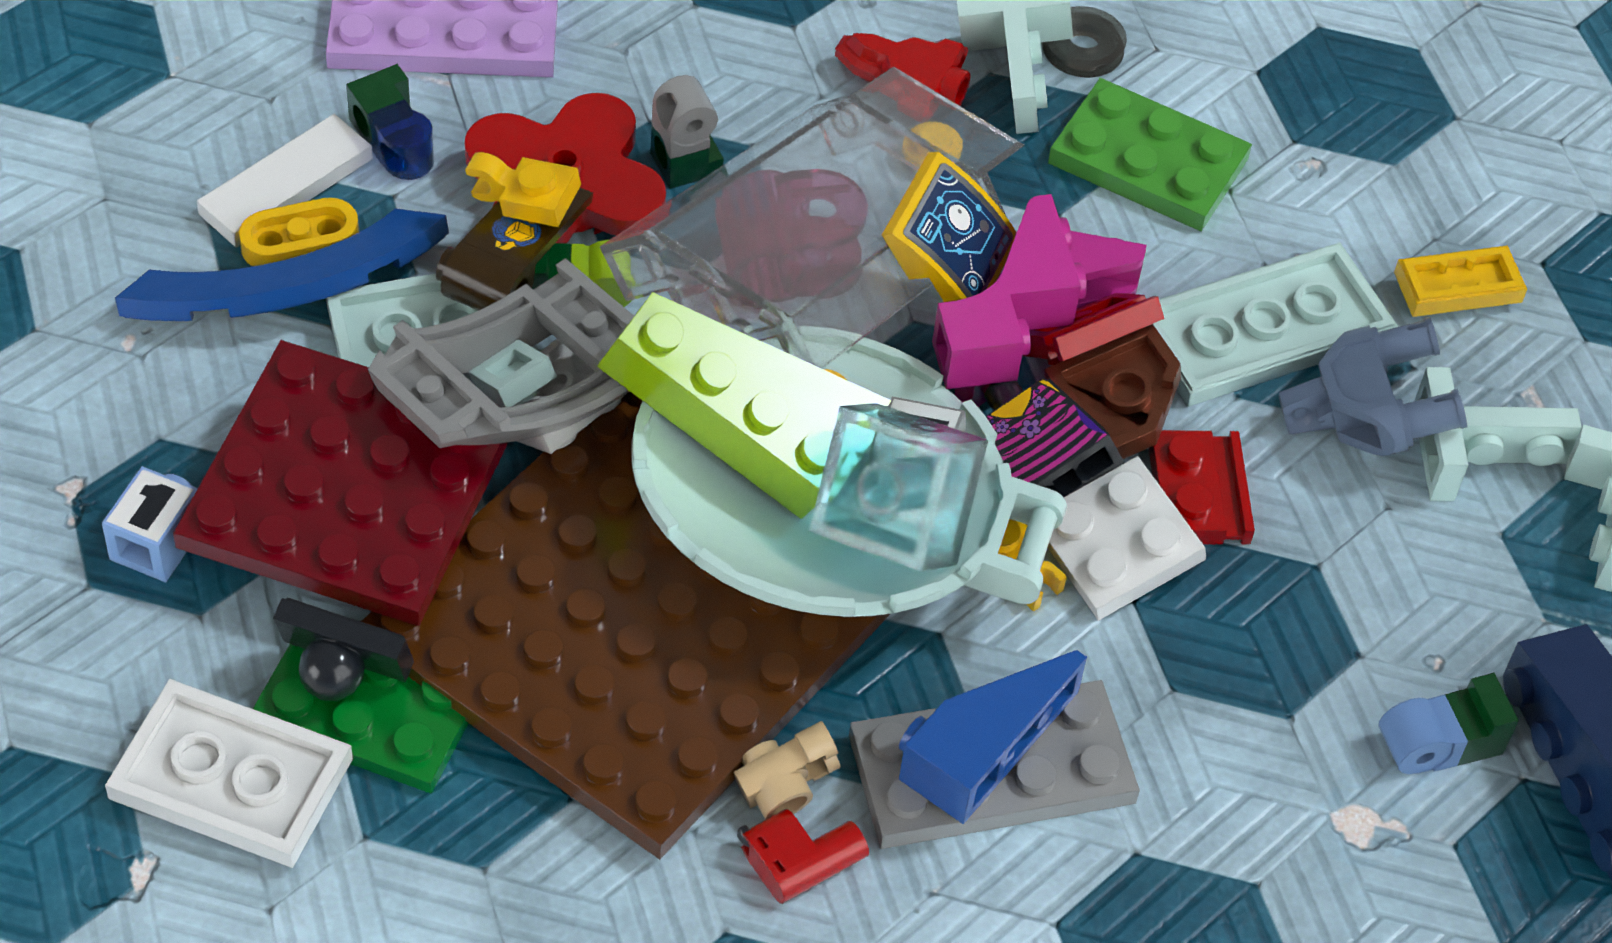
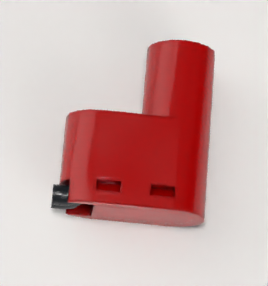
M784 809L751 827V829L747 825H743L737 830V837L744 844L741 846L744 855L780 904H784L869 855L867 841L861 830L852 821H847L812 840L795 815L790 810Z

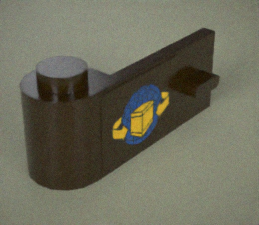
M579 188L559 227L504 217L498 201L455 248L448 247L442 254L436 269V279L441 281L440 286L443 296L479 311L501 300L525 284L532 288L536 264L592 203L593 192Z

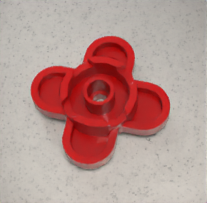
M588 93L577 96L567 102L552 123L548 125L512 113L492 114L476 121L466 133L465 161L467 166L475 153L484 152L498 157L514 170H516L522 157L578 168L581 181L580 188L593 192L592 203L556 243H568L574 233L584 232L591 228H595L594 235L603 231L623 237L641 235L654 229L661 222L665 214L666 187L661 176L652 168L627 158L636 141V117L631 107L618 97L605 93Z

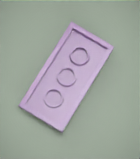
M332 0L326 47L327 68L380 71L398 63L404 72L553 77L558 0Z

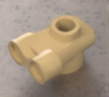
M822 721L795 734L794 739L781 746H778L775 740L765 741L754 746L742 756L744 767L734 772L737 785L750 809L758 805L765 820L784 809L790 810L793 814L803 809L813 798V793L806 782L811 779L816 781L841 768L836 756L838 754L836 745Z

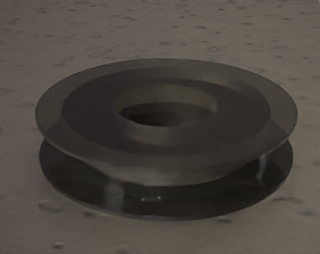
M1076 6L1071 7L1073 37L1088 36L1093 38L1098 45L1091 48H1083L1075 45L1070 39L1042 42L1046 58L1057 69L1069 75L1092 78L1106 75L1120 65L1124 57L1127 37L1121 23L1109 13L1093 7Z

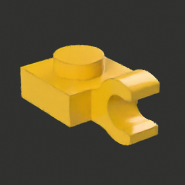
M478 152L473 155L465 169L466 175L479 177L471 191L472 197L484 202L499 201L504 217L559 227L581 186L578 168L522 157L516 170H514L498 157L489 153Z

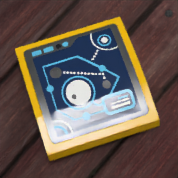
M937 151L929 152L926 155L883 231L882 237L909 280L929 278L943 302H951L977 295L997 281L1005 266L1017 232L986 191L954 162Z

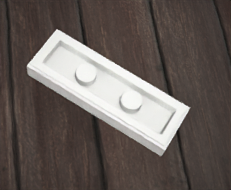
M333 114L198 199V213L233 246L238 247L240 245L239 229L247 217L262 210L309 201L373 159L372 145L336 114Z

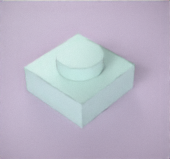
M519 339L469 371L474 385L501 407H512L528 402L537 395L541 387L557 377L549 357Z

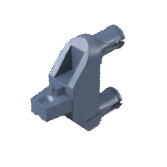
M1428 317L1423 321L1378 332L1376 327L1370 328L1369 325L1344 332L1318 363L1321 377L1279 392L1280 405L1289 434L1335 428L1340 442L1371 454L1387 456L1408 451V447L1414 446V439L1457 428H1467L1465 410L1458 389L1403 404L1401 398L1395 399L1386 374L1388 373V366L1430 355H1440L1439 344L1431 318Z

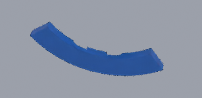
M395 208L381 220L347 239L308 254L282 261L221 271L173 272L149 269L115 297L118 314L124 318L150 321H192L194 318L193 311L228 309L229 316L235 318L278 311L332 297L367 284L369 282L368 273L386 266L393 262V266L401 268L429 251L449 234L447 217L444 214Z

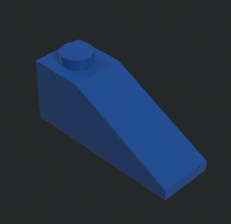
M1074 650L946 699L928 719L923 716L917 717L907 728L899 743V749L903 752L899 780L964 825L1078 694L1087 656L1078 650Z

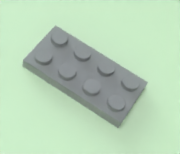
M1102 680L1080 684L1078 694L964 825L899 780L903 752L899 749V743L902 736L917 717L923 716L928 719L937 708L850 723L849 739L880 849L1136 804L1140 791Z

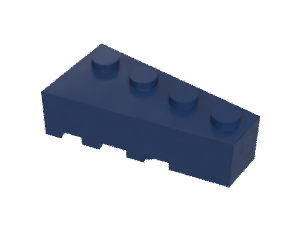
M1585 624L1519 641L1502 677L1508 700L1513 706L1519 707L1531 729L1532 742L1537 754L1542 760L1548 761L1560 783L1562 800L1567 810L1572 815H1577L1588 835L1594 861L1602 871L1608 873L1612 880V656L1591 628Z

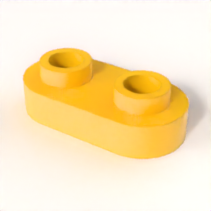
M321 198L256 212L247 217L239 229L242 256L251 266H258L290 259L328 247L359 233L358 215L353 206L337 198Z

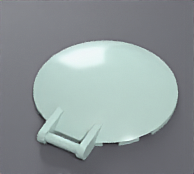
M795 327L793 336L762 337L759 329L742 332L816 367L836 371L849 382L889 400L893 396L965 410L968 453L950 499L878 485L875 460L867 455V436L830 493L803 519H800L642 401L636 417L631 444L632 467L642 501L652 519L681 553L710 575L747 595L792 610L843 617L876 616L918 608L943 598L963 585L1018 604H1030L1039 597L1043 584V575L1040 569L1053 529L1058 528L1062 524L1067 509L1066 500L1054 490L1012 477L1009 463H1003L995 445L997 433L971 399L962 403L953 393L941 385L944 377L941 373L896 348L854 334L820 328ZM1009 519L1027 524L1017 559L998 554Z

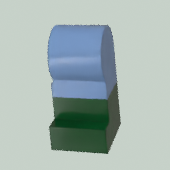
M1493 672L1471 678L1466 689L1430 699L1414 698L1399 703L1381 717L1378 727L1398 769L1404 774H1416L1430 770L1435 772L1503 755L1519 720Z

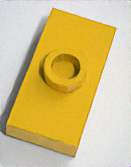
M1508 245L1398 259L1394 270L1395 277L1412 317L1522 303L1527 292V287Z

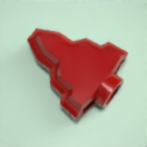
M854 33L853 35H844L835 47V56L854 75L874 84L876 95L894 105L897 116L919 128L926 127L938 110L954 115L959 110L969 87L971 74L969 71L961 69L968 54V47L946 38L935 43L916 37L894 42L875 34Z

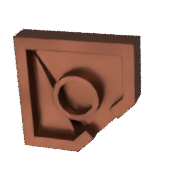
M1153 324L1044 369L1045 379H1051L1105 428L1122 459L1157 444L1181 379V363Z

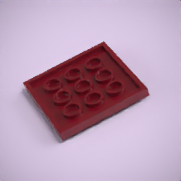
M280 340L173 533L175 548L420 626L508 442L488 445H453L439 448L378 391L368 371L369 367Z

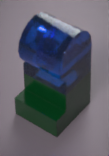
M398 63L347 83L349 120L361 137L372 145V152L392 176L405 180L421 178L428 174L434 166L433 127L430 120L424 114L414 111L410 107L409 79Z

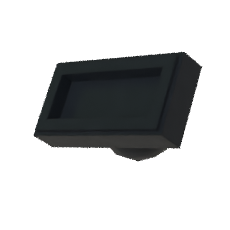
M288 597L281 599L273 616L283 641L305 649L301 654L298 669L300 681L308 693L320 700L339 701L353 695L362 683L365 669L405 683L407 681L414 660L403 635Z

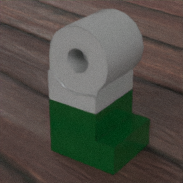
M689 75L676 76L667 80L657 89L653 97L650 154L669 189L723 174L724 158L710 135L717 126V113L700 82L694 76Z

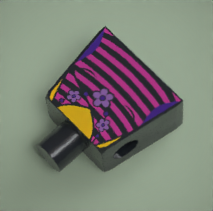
M1040 379L1025 390L1022 389L1017 381L990 384L986 389L984 398L993 410L986 418L997 433L995 445L1003 463H1009L1012 477L1054 490L1063 497H1066L1124 464L1105 428L1051 379Z

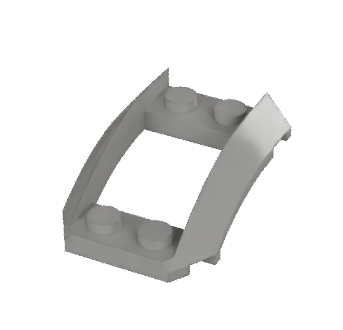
M565 258L556 264L558 274L537 288L532 289L525 284L501 300L462 318L423 328H411L402 320L393 326L396 336L384 355L379 350L368 371L378 391L439 448L453 445H488L525 440L575 424L599 412L630 392L599 369L597 365L634 315ZM552 334L596 372L573 386L530 403L503 408L498 407L463 375L469 373L470 370L518 339L533 347Z

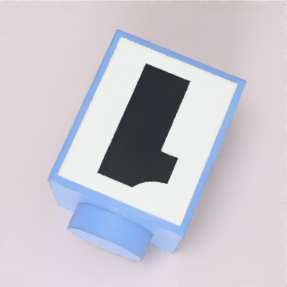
M142 466L102 522L109 559L167 582L186 554V551L175 548L173 533L198 488L193 487L180 476L174 474L163 475Z

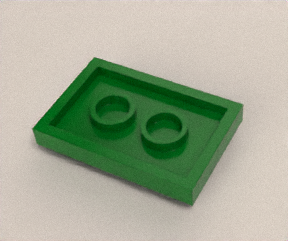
M289 644L253 709L351 745L353 756L351 765L432 794L469 724L465 721L464 716L451 708V700L425 681L420 686L408 677L405 683L366 669L364 670L362 683L353 695L339 701L320 700L308 693L300 681L298 669L301 654L305 649Z

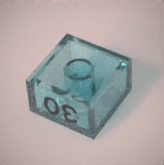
M879 403L839 406L809 532L921 572L957 565L988 440Z

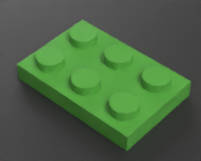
M1099 78L1050 148L1048 164L1202 232L1248 161L1252 144L1103 78Z

